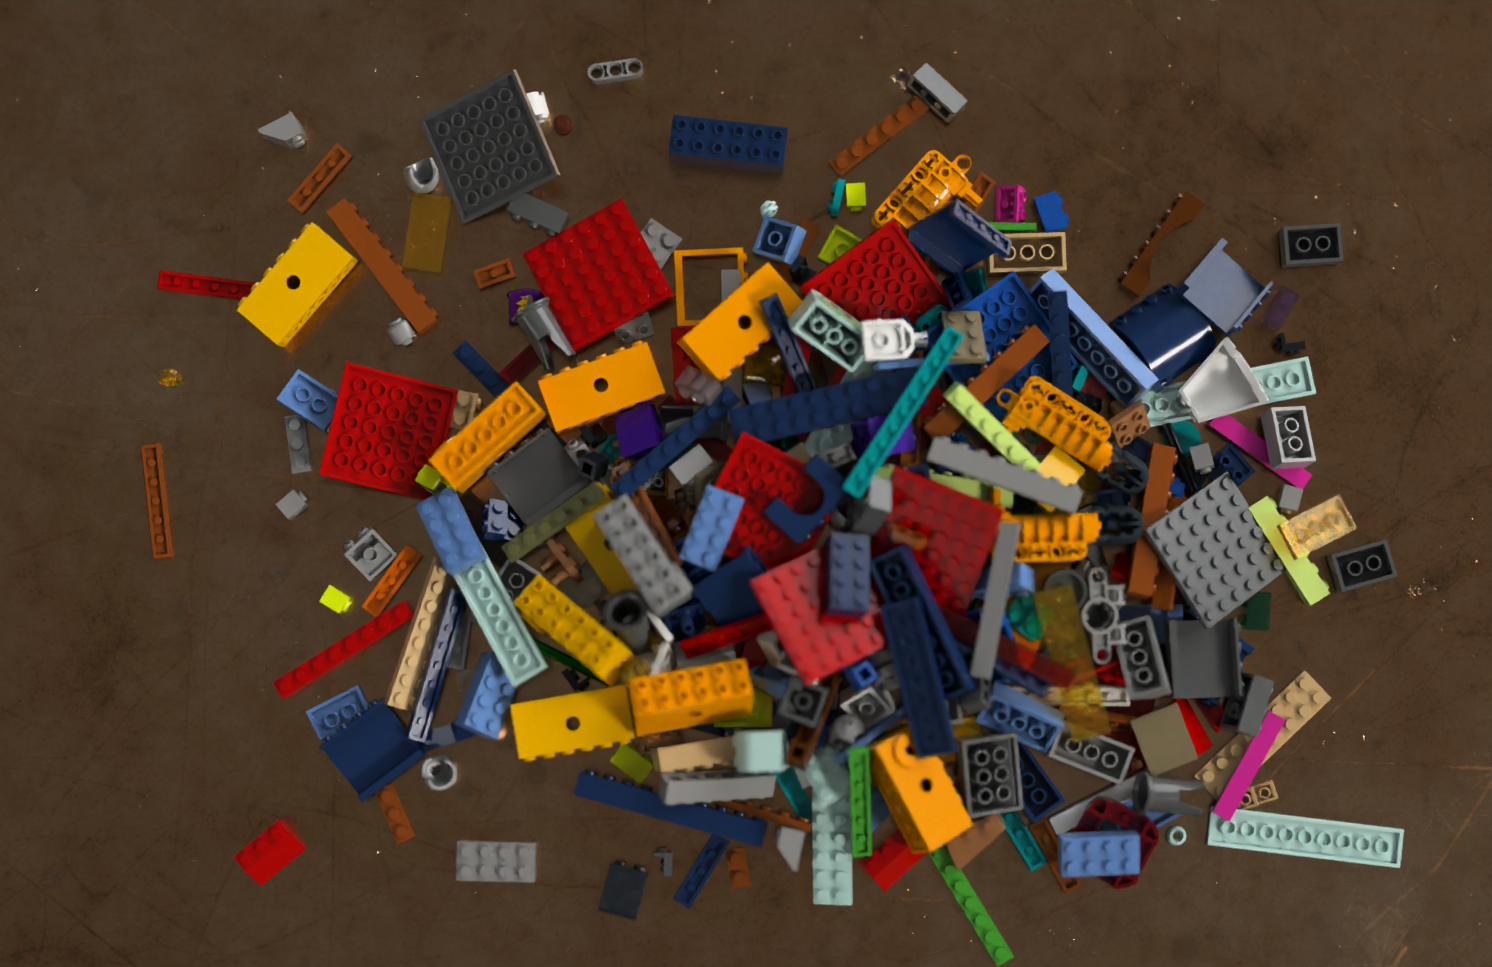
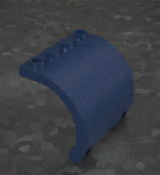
M1169 283L1163 285L1155 293L1148 295L1143 301L1132 306L1128 311L1117 316L1109 323L1111 330L1122 335L1133 345L1145 365L1159 379L1152 386V390L1155 393L1160 392L1165 385L1168 386L1173 383V379L1198 362H1204L1215 350V344L1217 343L1207 319L1175 292L1178 289L1177 287Z

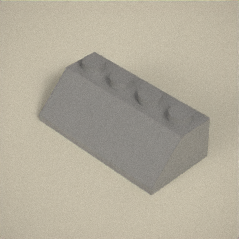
M1146 615L1118 623L1127 624L1125 640H1127L1128 644H1117L1116 647L1129 699H1152L1171 694L1153 619Z

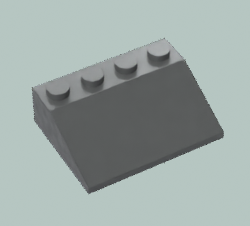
M1017 733L976 734L955 737L958 749L955 752L958 793L969 818L1023 809Z

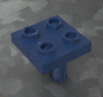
M1230 442L1212 457L1214 468L1211 469V472L1206 473V475L1213 481L1222 473L1228 472L1236 486L1239 487L1256 471Z
M699 599L681 604L664 615L669 632L673 636V643L710 631Z

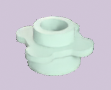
M768 200L761 205L759 211L763 219L765 216L772 217L775 215L778 208L775 205V201L771 202Z

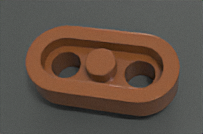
M892 524L888 531L892 540L909 544V547L916 550L924 548L927 542L925 536L900 525Z

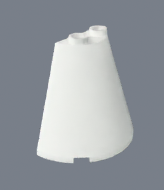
M1228 337L1223 339L1179 389L1181 394L1179 399L1184 406L1188 405L1191 412L1189 414L1194 422L1198 421L1201 423L1269 402L1267 395L1263 393V387L1241 353L1235 349L1236 346Z

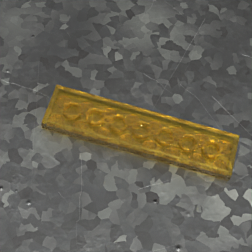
M1071 583L1032 593L1073 743L1111 733Z

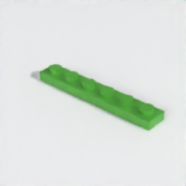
M868 746L848 748L852 857L871 856Z

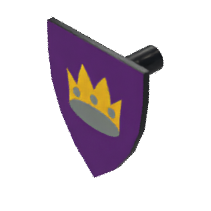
M529 288L508 292L506 295L509 299L508 324H516V322H512V316L526 306L545 298L543 293Z

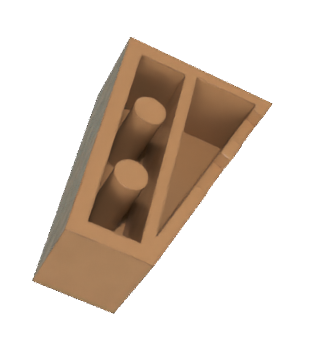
M1000 813L986 815L971 821L973 824L971 827L946 842L958 871L1006 829Z

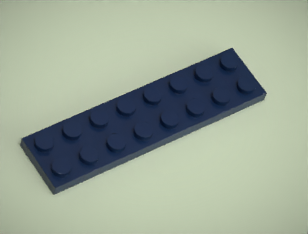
M919 597L881 605L880 609L918 759L956 752L958 749Z

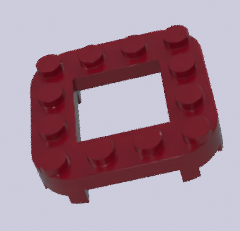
M1096 797L1085 808L1073 832H1097L1102 820L1105 818L1128 830H1135L1139 835L1141 873L1155 845L1157 846L1159 834L1157 825L1148 816H1140L1136 814L1134 809L1112 798ZM1140 874L1094 877L1112 885V888L1120 890V888L1135 885L1139 880Z

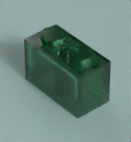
M1257 592L1241 604V606H1244L1243 614L1240 615V625H1242L1243 630L1269 631L1271 593Z

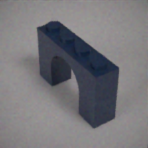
M817 453L803 468L822 487L823 499L820 506L811 513L799 514L792 511L775 496L763 509L798 544L801 541L804 543L811 535L809 532L814 527L818 528L824 522L823 517L827 513L831 514L838 507L836 503L841 498L844 500L850 494L842 489L846 480Z

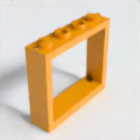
M743 247L674 250L677 327L695 326L701 321L685 320L682 257L737 255L738 270H740L742 284L748 278V271H744V264H747V252L743 253ZM741 320V326H745V323Z

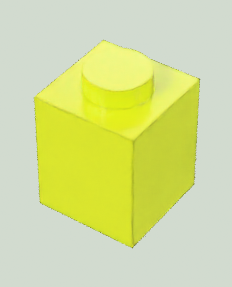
M865 183L846 184V209H851V212H861L862 209L866 208Z
M329 585L319 602L338 614H342L343 611L346 612L351 606V597L334 586Z

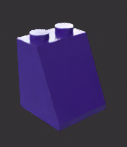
M647 401L637 404V408L632 410H622L619 412L620 415L614 417L622 459L633 461L642 459L663 441L665 433L655 404L647 403Z
M889 415L850 424L858 462ZM910 419L888 455L917 449L916 438L913 435L911 426L912 419Z

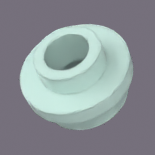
M1180 826L1169 828L1167 840L1173 845L1184 843L1186 839L1185 830ZM1174 832L1179 833L1178 839L1173 838Z

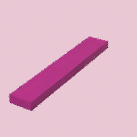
M1230 415L1211 419L1208 424L1210 427L1271 470L1266 441ZM1303 468L1272 470L1294 487L1301 489L1305 487L1312 476Z
M1267 710L1262 720V729L1258 733V737H1252L1211 812L1230 822L1286 720Z

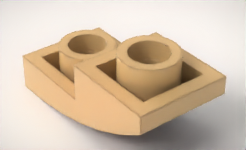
M1273 780L1248 787L1238 808L1245 810L1278 799Z

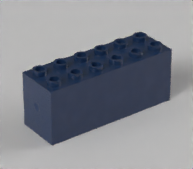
M673 115L669 161L783 174L788 128Z

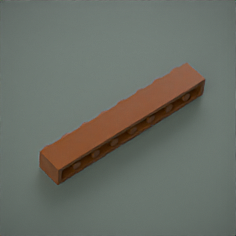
M345 198L326 211L415 330L421 335L438 322L435 318L438 314L432 306L428 308L425 305L424 301H426V298L420 291L416 293L413 289L415 284L410 277L407 276L405 278L401 271L404 269L398 261L393 262L390 256L392 254L386 246L381 247L378 243L381 239L376 232L368 230L367 226L369 223L363 215L359 218L355 212L358 209L353 202H347Z
M1035 324L1030 327L1026 325L1019 332L1021 336L1016 340L1012 338L1005 345L1007 349L1003 352L998 351L991 358L993 362L989 365L985 363L978 370L979 375L975 378L971 376L964 383L965 389L981 405L1050 342ZM943 402L936 409L937 414L933 417L929 415L922 422L924 426L921 427V431L931 442L934 437L939 438V435L948 437L966 420L949 402L947 404Z
M1156 443L1149 447L1146 464L1149 470V480L1142 490L1138 511L1143 517V531L1169 512L1166 509L1167 502H1170L1172 491H1169V487L1174 481L1175 473L1172 472L1173 465H1176L1178 455L1175 454V447ZM1144 532L1138 540L1133 542L1125 595L1148 600L1156 591L1154 578L1159 572V565H1157L1159 556Z

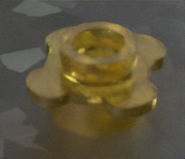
M165 369L162 372V377L159 378V383L166 386H176L177 380L181 376L174 369Z

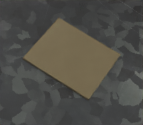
M1177 702L1130 721L1151 776H1156L1199 759Z

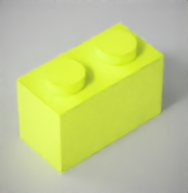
M623 744L611 758L610 762L641 784L653 768L652 759L645 753L643 756L637 752L638 748L634 744Z

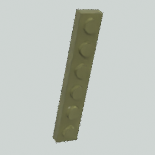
M594 481L504 544L502 549L511 563H514L606 499L607 496L597 481Z

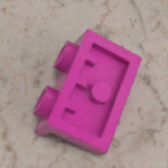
M1019 185L997 186L995 222L1023 223L1026 218L1024 202L1027 199V193L1025 188Z

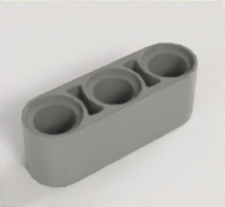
M636 58L597 63L589 67L588 78L595 85L633 80L642 75L643 67L642 63ZM632 65H637L639 70L632 73L629 71V68ZM613 68L621 70L618 75H612L610 71ZM598 70L602 74L599 78H593L591 76L592 72Z

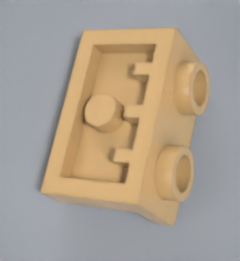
M458 390L450 428L463 430L476 418V411L480 410L482 405V399H480L478 393Z

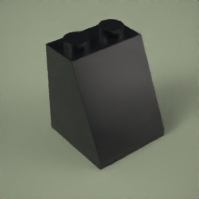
M616 860L615 863H610L598 911L636 920L649 872L645 871L643 866L634 865V868L626 866V862Z

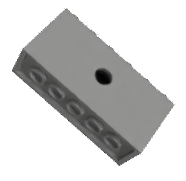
M627 494L593 514L658 618L663 617L692 598L690 592L693 591V588L677 563L675 562L671 565Z

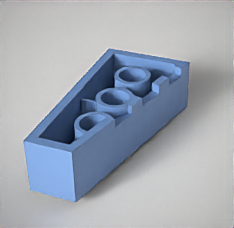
M1015 562L1007 598H1010L1011 595L1028 597V594H1035L1036 571L1022 562ZM992 566L985 567L984 571H982L971 601L974 598L986 599Z

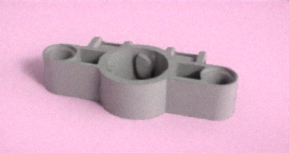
M1090 568L1085 574L1087 596L1085 602L1078 610V621L1081 627L1088 632L1090 659L1095 663L1105 664L1111 658V645L1128 644L1127 640H1125L1127 624H1117L1118 610L1115 606L1125 605V601H1123L1124 585L1107 586L1105 571L1101 568ZM1095 571L1100 575V579L1097 582L1092 580V574ZM1103 602L1109 608L1108 619L1110 621L1105 627H1094L1092 629L1086 621L1088 620L1086 611L1092 603L1101 604ZM1099 650L1104 652V657L1101 660H1098L1096 657V653Z

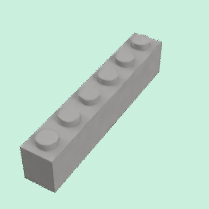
M737 769L661 774L658 795L668 805H675L676 803L693 804L694 802L710 803L719 800L727 802L734 799L747 800L748 798L765 799L766 797H773L776 775L772 771L737 772Z

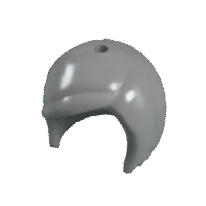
M432 157L405 167L402 172L406 185L416 193H429L436 188L439 182V171Z
M842 715L832 723L828 732V739L832 745L841 750L849 743L855 745V738L866 732L865 726L855 716Z
M444 755L427 758L423 761L420 769L422 781L431 790H446L456 781L457 767L453 761Z

